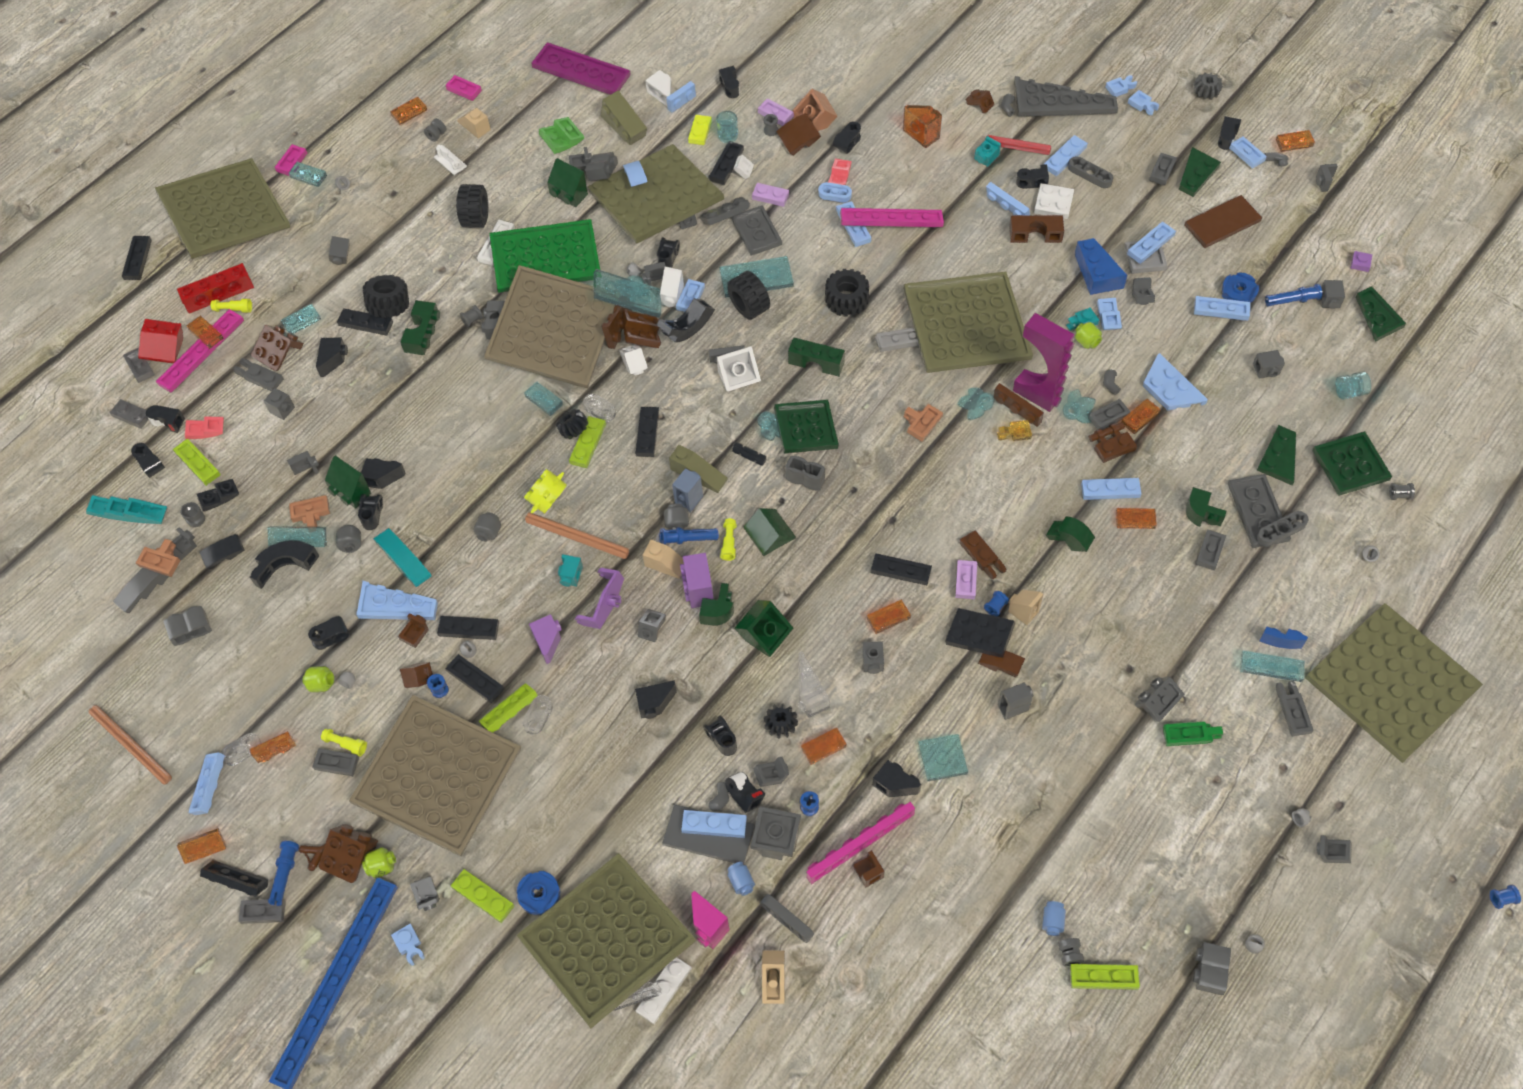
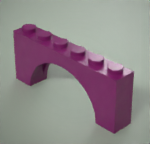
M1034 313L1024 326L1023 337L1040 351L1046 362L1048 373H1034L1024 368L1014 381L1013 392L1048 412L1054 407L1057 408L1062 400L1060 396L1064 391L1063 384L1067 379L1065 374L1069 369L1068 363L1072 357L1070 352L1075 345L1073 343L1075 334Z

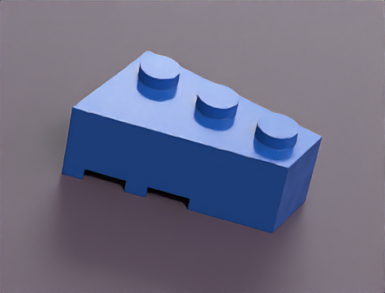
M1095 238L1077 241L1075 257L1090 295L1124 289L1127 274Z

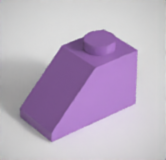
M551 614L529 624L546 664L551 662L561 640L559 631L562 630L558 620H553Z

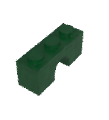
M415 300L411 317L414 325L420 326L414 329L405 328L400 343L404 353L425 355L426 350L430 347L431 336L435 333V324L440 319V311L436 303Z
M793 337L788 349V364L805 368L807 362H815L822 367V373L840 377L845 363V350Z

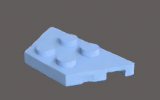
M1160 353L1157 355L1143 383V387L1166 410H1174L1179 407L1187 408L1191 404L1198 403L1205 405L1208 399Z

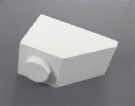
M659 70L646 80V88L650 95L667 106L666 98L672 94L671 78L668 74Z
M665 267L660 291L661 304L676 308V304L684 289L682 270Z
M633 344L619 349L623 362L630 374L639 375L644 373V369L648 368L642 349L638 345Z

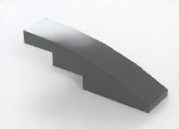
M175 547L173 556L182 560L185 555ZM142 568L125 585L113 602L125 613L130 614L141 598L147 599L156 585H163L169 576Z

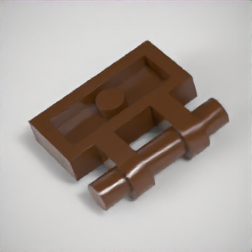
M1123 422L1113 423L1108 428L1098 429L1088 436L1090 442L1098 441L1094 449L1103 463L1132 452L1137 448L1136 443L1128 432L1120 433V430L1125 429ZM1110 434L1113 436V438L1108 440L1105 438Z

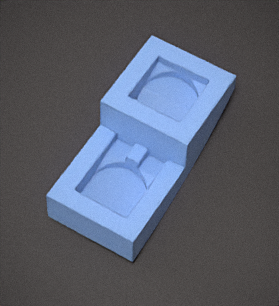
M639 161L623 165L631 187L647 182L646 175Z
M1116 298L1098 299L1097 306L1103 330L1122 329Z

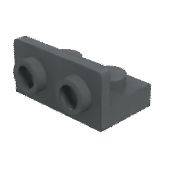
M1170 676L1155 678L1150 684L1151 687L1138 696L1139 700L1134 704L1137 708L1143 707L1155 722H1160L1185 695Z

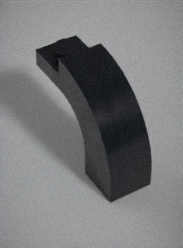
M694 298L687 310L675 320L660 319L657 326L662 329L661 332L674 342H682L697 333L707 323L715 309L704 300Z
M289 540L273 544L264 549L255 558L258 566L252 571L250 579L256 587L262 589L272 574L280 567L297 565L309 571L319 558V554L314 546L301 541Z

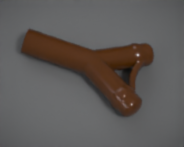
M325 844L321 846L301 845L299 847V852L303 853L308 860L309 865L307 869L309 871H314L317 868ZM307 854H315V855L313 856L312 860L310 861V858H309V856H308Z

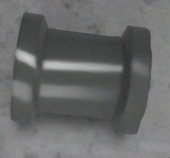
M767 114L763 118L765 124L764 133L768 136H775L778 130V117L775 114Z
M476 305L472 306V309L460 313V317L467 327L471 326L472 322L483 319L482 313Z
M1392 483L1389 489L1391 500H1397V498L1413 500L1415 496L1414 484L1397 485Z

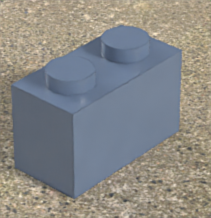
M685 468L672 484L675 504H682L691 513L703 498L702 482L698 473Z

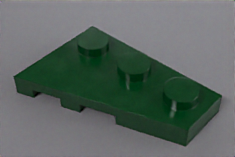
M1192 147L1179 190L1194 197L1220 167L1221 162Z
M1372 286L1357 293L1355 298L1375 342L1405 327L1406 322Z
M1278 425L1257 471L1293 486L1296 455L1295 431Z

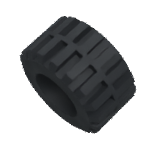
M460 185L456 199V210L461 227H485L488 219L489 204L484 185Z
M842 269V271H835V274L832 273L830 278H827L825 284V302L828 309L831 308V312H837L839 316L843 314L844 317H848V315L855 316V313L859 314L862 312V309L865 310L869 302V281L866 279V276L864 274L861 275L859 271L855 272L854 269ZM850 291V292H853V293H851V294H843V293H841V292Z
M747 270L727 283L728 294L733 305L745 318L752 320L770 308V298L765 286L751 271Z
M387 274L378 275L375 278H370L363 285L364 303L369 314L375 317L392 318L393 316H399L400 313H404L408 309L409 296L407 284L400 277Z

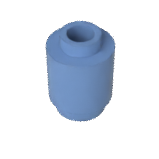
M743 862L731 865L727 869L729 872L728 877L736 894H741L742 896L750 894L753 891L755 882L748 867Z
M1056 901L1046 903L1042 929L1046 931V934L1058 936L1064 932L1066 910L1063 903Z

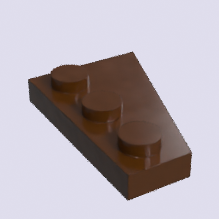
M621 296L615 305L614 314H609L607 317L608 323H603L601 326L607 346L610 349H615L617 343L621 340L623 311H632L629 298Z

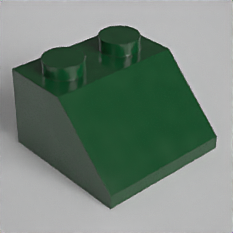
M557 158L547 182L549 193L553 197L563 200L566 204L577 207L588 195L584 171Z
M335 455L332 458L325 478L328 486L327 491L334 497L336 495L340 497V500L345 505H351L356 509L360 505L361 495L366 494V496H369L371 491L363 474Z
M757 600L734 629L747 643L768 657H771L794 628L771 601Z

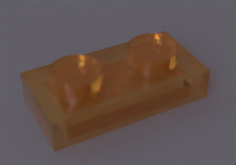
M417 96L390 112L391 116L401 125L427 111V107Z
M1310 130L1281 134L1276 137V142L1281 152L1313 147L1315 143Z
M201 315L186 325L188 330L209 349L224 339L222 334Z
M1145 399L1126 415L1121 422H1123L1128 430L1136 434L1159 415L1161 409L1149 399Z
M1117 508V528L1155 529L1157 526L1155 509Z
M902 599L867 615V620L875 634L911 619V614Z
M837 727L801 745V749L810 765L847 747Z
M287 731L249 750L257 763L269 761L279 753L288 752L292 747L296 746V743Z
M219 828L179 842L177 843V848L184 864L225 850L226 843Z

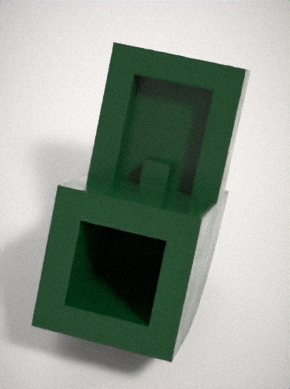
M1193 487L1186 505L1188 519L1199 527L1202 521L1221 527L1227 511L1208 505L1211 492Z
M1066 516L1063 521H1054L1046 534L1049 540L1065 541L1071 551L1087 552L1095 539L1088 526L1080 520Z
M721 583L718 600L702 598L699 613L700 624L718 626L732 618L734 602H732L733 592L730 591L729 584Z

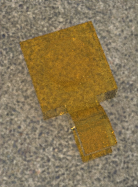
M1028 420L1010 422L1009 427L1003 426L998 428L999 433H997V437L1000 441L1006 440L1009 437H1012L1013 441L1030 440L1032 438Z

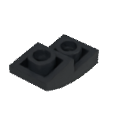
M233 479L215 483L214 489L196 494L203 512L223 505L239 495Z
M234 534L215 542L199 553L206 568L212 569L225 559H233L245 551L238 534Z

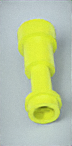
M251 299L230 300V302L212 300L211 309L219 312L220 309H230L232 311L250 313L252 311Z
M728 518L725 519L723 527L726 529V535L723 538L720 558L725 561H732L736 557L733 530L737 527L736 520Z
M326 728L321 734V740L329 743L332 741L340 744V747L351 751L352 754H356L359 757L367 749L366 741L361 739L355 740L348 736H339L334 734L332 729Z

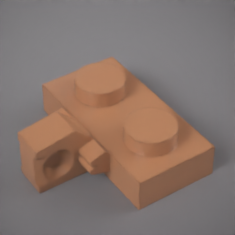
M927 404L923 411H915L908 407L903 416L910 424L907 433L923 442L943 417V412L930 404Z
M327 495L289 504L292 522L303 521V524L307 523L310 533L318 531L317 521L320 520V516L330 514Z
M164 539L160 548L157 547L156 550L144 547L136 564L139 567L172 577L181 560L173 556L176 545L171 540Z

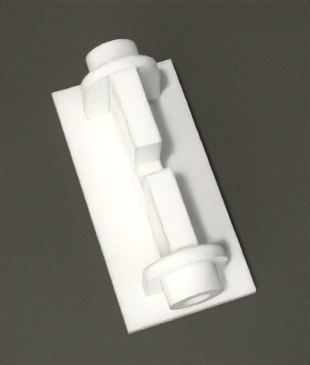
M444 145L436 147L437 155L434 158L453 175L467 167L465 163Z

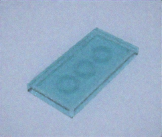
M787 256L719 267L725 298L729 297L727 283L747 270L751 271L761 280L767 291L794 287Z
M595 269L593 273L595 299L657 318L660 317L661 297L659 288Z

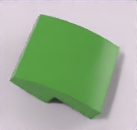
M569 117L556 119L552 126L539 129V135L554 154L563 152L584 140V135Z

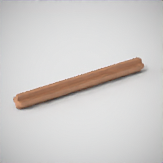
M530 512L525 517L528 524L620 558L626 559L629 555V549L556 521Z
M97 705L89 709V714L162 784L166 785L171 781L172 776Z

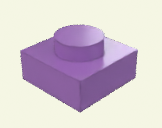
M1354 251L1351 269L1369 272L1373 254Z

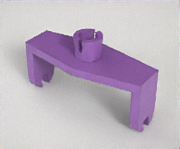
M599 568L597 572L600 573L601 577L610 580L600 596L593 618L576 615L575 620L580 625L601 629L613 607L618 608L619 604H621L619 592L624 577L619 571Z

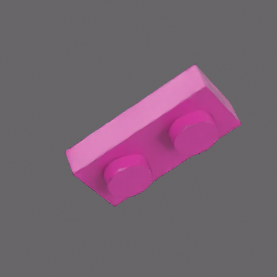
M456 75L445 85L448 91L471 101L482 91L480 85Z
M292 144L275 166L276 172L291 176L307 155L306 149Z

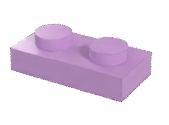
M766 99L758 107V113L763 116L775 114L778 117V124L782 126L794 117L793 111L769 99Z
M757 183L752 194V200L784 207L789 196V190Z
M958 560L955 598L975 599L976 561Z

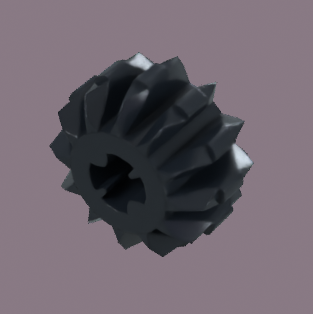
M572 409L558 419L556 426L561 436L570 440L587 429L588 421L583 412L579 409Z
M783 703L781 708L774 704L773 710L768 709L766 711L767 716H764L765 729L770 730L769 734L771 736L777 733L778 739L781 738V734L788 738L789 732H795V726L798 725L797 713L792 712L791 706L785 709Z

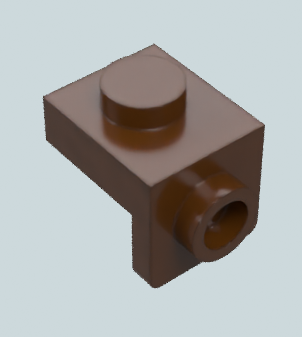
M976 89L965 99L967 105H979L982 113H987L994 106L993 98L988 90Z
M409 613L407 616L409 622L398 635V638L416 648L429 629L426 625V620L422 616H414Z

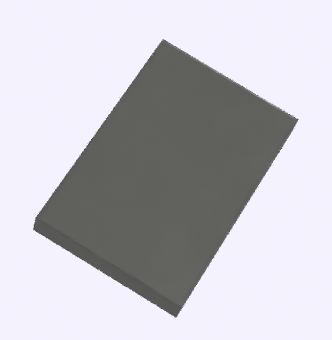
M763 205L732 216V221L751 256L782 245V240Z

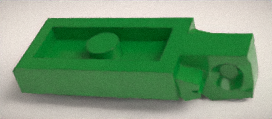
M1206 722L1163 725L1166 746L1212 743L1213 739H1221L1223 735L1222 726L1210 727V724H1206Z

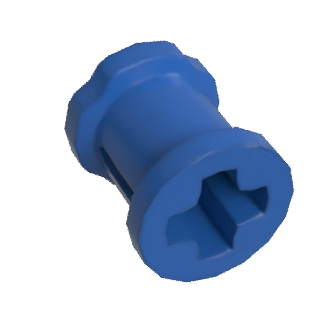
M995 591L989 603H985L984 609L988 614L998 617L1002 607L1008 604L1009 598L1004 593Z
M434 674L428 678L427 686L435 698H442L448 694L449 688L442 675Z
M812 791L803 793L800 798V809L804 815L813 816L819 810L818 795Z
M1513 884L1508 885L1506 889L1490 890V900L1496 909H1501L1504 905L1511 903L1515 905L1521 903L1520 892Z

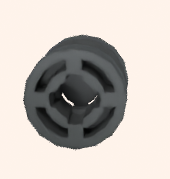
M435 118L432 120L431 125L424 129V134L429 140L436 142L440 138V134H444L447 128L441 120Z
M188 502L182 506L180 513L190 527H199L204 523L205 515L198 504Z
M1069 938L1058 942L1059 950L1063 954L1061 958L1063 966L1084 962V956L1080 953L1079 949L1081 947L1079 938Z

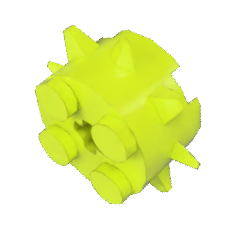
M546 468L524 496L533 505L530 513L540 510L545 514L567 486L561 480L564 472L556 476Z

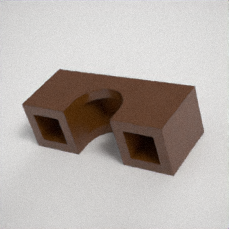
M1012 215L1009 225L1010 243H1028L1029 234L1032 232L1041 233L1044 236L1045 243H1062L1064 236L1063 215Z

